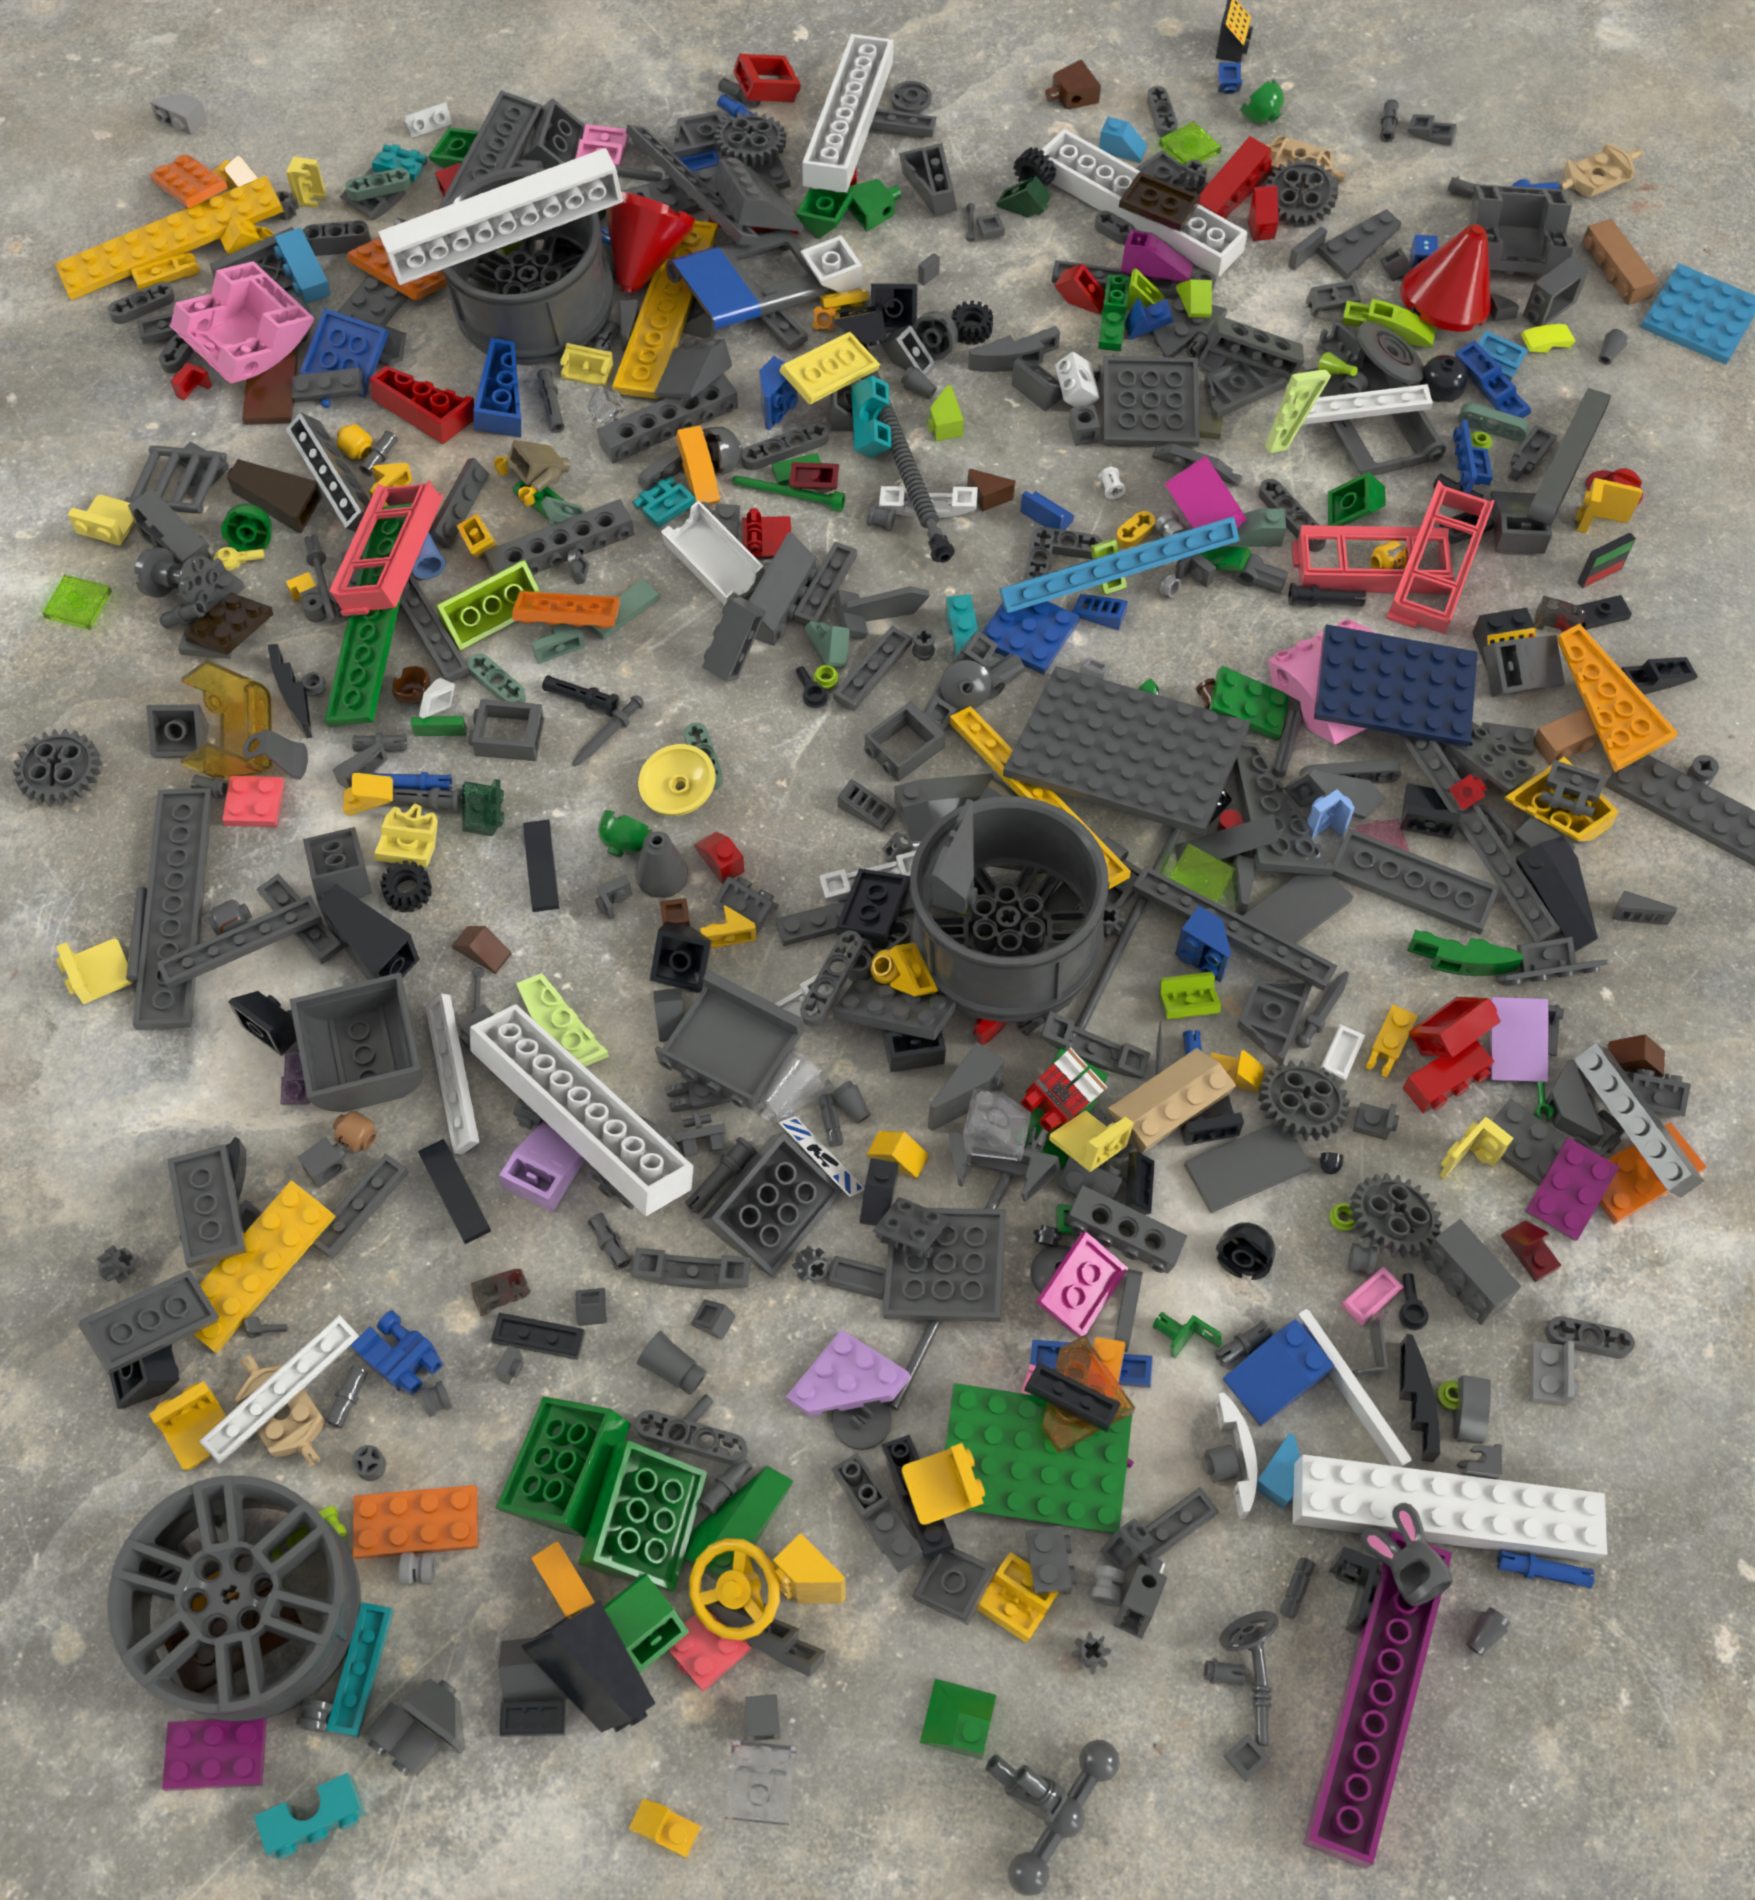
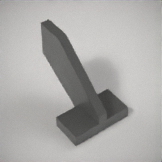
M908 586L860 598L859 594L838 589L833 597L840 627L850 630L849 637L863 640L868 635L867 621L914 614L930 597L929 590Z
M1316 768L1308 769L1284 788L1300 808L1311 802L1314 803L1321 796L1325 798L1338 789L1343 796H1347L1352 801L1355 807L1352 816L1360 819L1367 818L1385 799L1370 780L1322 772Z

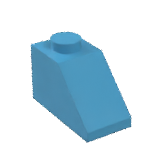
M1107 117L1101 130L1099 148L1112 156L1140 163L1147 149V144L1129 122Z
M1292 1433L1288 1434L1257 1480L1256 1487L1259 1493L1282 1509H1284L1288 1502L1293 1504L1294 1463L1300 1458L1296 1438Z

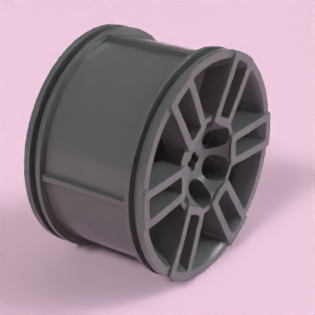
M512 167L487 173L459 189L444 207L547 169ZM592 213L520 240L523 241V248L512 251L509 259L496 253L495 251L498 250L496 249L442 269L441 272L447 281L452 296L454 314L465 338L485 354L488 352L491 338L513 341L515 343L516 364L536 365L562 358L567 343L585 346L587 343H590L605 327V323L612 311L615 294L610 266L603 255L601 247L602 233L598 213ZM544 240L542 250L536 251L537 241ZM558 241L571 244L584 251L580 255L556 264L553 261ZM483 263L489 266L490 268L494 269L495 271L488 269L480 264ZM470 277L494 289L485 291L470 285L467 281Z
M1018 796L991 797L974 801V882L984 895H977L974 904L968 905L970 912L967 915L933 916L930 913L933 906L932 873L943 846L948 845L951 830L955 831L957 818L963 808L961 806L945 815L927 832L916 850L910 871L911 901L915 913L912 933L913 943H916L938 989L935 993L956 1002V1010L977 1019L981 1018L997 1022H1020L1047 1016L1049 1011L1055 1013L1069 1005L1087 987L1101 959L1104 938L1102 917L1108 895V869L1104 854L1092 833L1079 820L1052 804ZM998 865L1024 866L1014 884L1006 882L998 886L985 870V867ZM1039 871L1047 874L1035 893L1026 894ZM1061 881L1080 899L1083 909L1045 911L1043 906ZM1075 929H1077L1076 931H1055V930H1075ZM982 935H989L990 937L983 938V937H981V936H982ZM1005 946H1013L1014 948L1009 949L1005 948Z
M242 1475L212 1477L195 1482L171 1494L150 1510L125 1540L112 1569L108 1593V1620L115 1648L121 1661L136 1681L151 1694L169 1704L208 1718L225 1721H250L278 1716L299 1706L302 1703V1699H310L320 1691L337 1672L347 1656L361 1607V1588L356 1564L345 1541L331 1524L308 1501L289 1488L270 1480ZM264 1508L288 1513L255 1546L246 1542L244 1509ZM226 1514L229 1538L226 1542H219L214 1518ZM304 1525L310 1534L276 1561L271 1555L272 1552L299 1526ZM199 1528L202 1549L192 1558L174 1552L177 1546L190 1533ZM317 1550L321 1551L325 1561L328 1580V1594L326 1598L321 1599L283 1588L282 1579L312 1553ZM247 1556L252 1557L253 1565L251 1569L244 1573L239 1572L238 1564L240 1560ZM212 1564H219V1575L212 1580H207L205 1575L206 1569ZM163 1566L181 1573L177 1583L158 1578ZM265 1581H272L273 1588L271 1593L266 1597H259V1586ZM228 1592L240 1594L238 1600L231 1601L226 1598ZM156 1595L174 1600L176 1613L151 1632L150 1611L152 1596ZM200 1595H205L207 1598L206 1607L200 1612H194L192 1608L194 1600ZM283 1607H288L320 1616L322 1621L319 1628L314 1630L281 1618L280 1611ZM251 1613H259V1624L254 1629L248 1630L245 1626L246 1618ZM219 1620H225L227 1622L226 1632L220 1637H214L212 1632L214 1624ZM186 1630L189 1636L160 1661L156 1649L179 1631ZM266 1631L306 1646V1651L290 1669L271 1682H267L265 1679L259 1637L265 1634ZM205 1645L213 1646L215 1649L217 1693L214 1695L202 1694L183 1688L171 1677L173 1673ZM237 1648H242L244 1652L249 1689L242 1693H236L232 1652Z

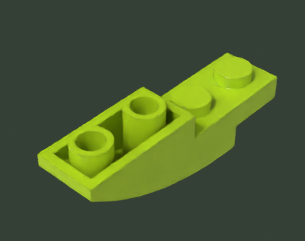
M1371 299L1370 305L1347 301L1342 324L1359 327L1367 321L1376 322L1395 331L1409 344L1432 348L1436 331L1434 326L1419 319V315L1400 306L1377 299Z

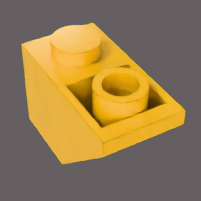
M233 218L220 239L226 252L233 254L274 235V233L266 227L261 228L247 220L242 221Z

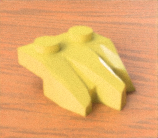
M415 803L405 813H402L400 808L394 806L382 823V836L374 852L375 861L403 864V861L408 860L409 865L414 861L417 862L418 866L422 865L427 868L436 843L438 820L434 812L422 816V806Z

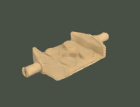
M1279 135L1271 144H1267L1271 148V169L1279 170L1280 163L1286 167L1288 159L1294 164L1296 163L1297 155H1302L1304 157H1299L1301 162H1304L1306 157H1308L1309 163L1317 159V166L1325 163V170L1332 169L1331 176H1336V180L1342 182L1345 180L1347 173L1334 169L1335 165H1332L1331 151L1283 135Z
M1606 143L1603 151L1575 163H1572L1569 159L1564 168L1565 180L1558 182L1559 189L1565 190L1571 187L1583 197H1592L1625 183L1633 178L1635 168L1632 160L1642 157V151L1640 148H1637L1631 152H1625L1610 143Z
M251 1354L246 1356L250 1364H248L245 1358H242L240 1363L248 1372L249 1378L235 1397L236 1402L240 1405L284 1364L259 1368ZM303 1389L285 1405L290 1408L287 1418L277 1420L274 1415L256 1432L273 1457H285L299 1452V1454L303 1455L309 1467L315 1465L311 1456L316 1463L320 1461V1457H318L312 1447V1442L322 1431L325 1420Z

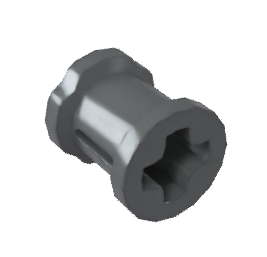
M872 504L868 511L866 524L868 526L874 524L886 527V530L891 531L895 522L896 509L889 511L877 508L875 504Z
M929 628L917 629L913 634L915 645H913L912 653L918 660L926 661L934 656L935 648L933 644L935 642V634Z

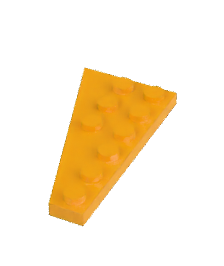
M1580 624L1559 635L1557 639L1614 772L1621 770L1676 739L1679 733Z

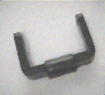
M1601 1109L1598 1112L1599 1117L1616 1129L1617 1132L1604 1142L1600 1151L1580 1136H1576L1574 1141L1603 1157L1606 1153H1611L1621 1142L1620 1137L1625 1131L1616 1118Z

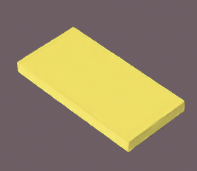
M848 332L781 365L779 372L810 405L877 371L880 364L854 335Z

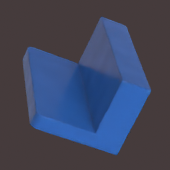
M1025 491L1022 494L1020 512L1040 525L1066 530L1074 521L1072 513L1037 491L1033 494Z

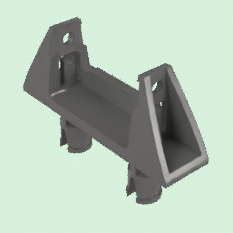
M982 1115L977 1116L972 1136L949 1132L957 1180L961 1187L964 1185L966 1174L969 1173L971 1165L974 1164L985 1169L1020 1177L1025 1176L1021 1197L1022 1201L1026 1202L1060 1172L1058 1156L1042 1153L1049 1135L1045 1129L1041 1130L1037 1138L1036 1127L1031 1128V1134L1025 1149L988 1141L995 1123L994 1119L989 1116L985 1124Z

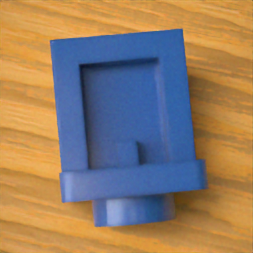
M1219 62L1218 91L1225 94L1239 92L1243 81L1241 79V63Z

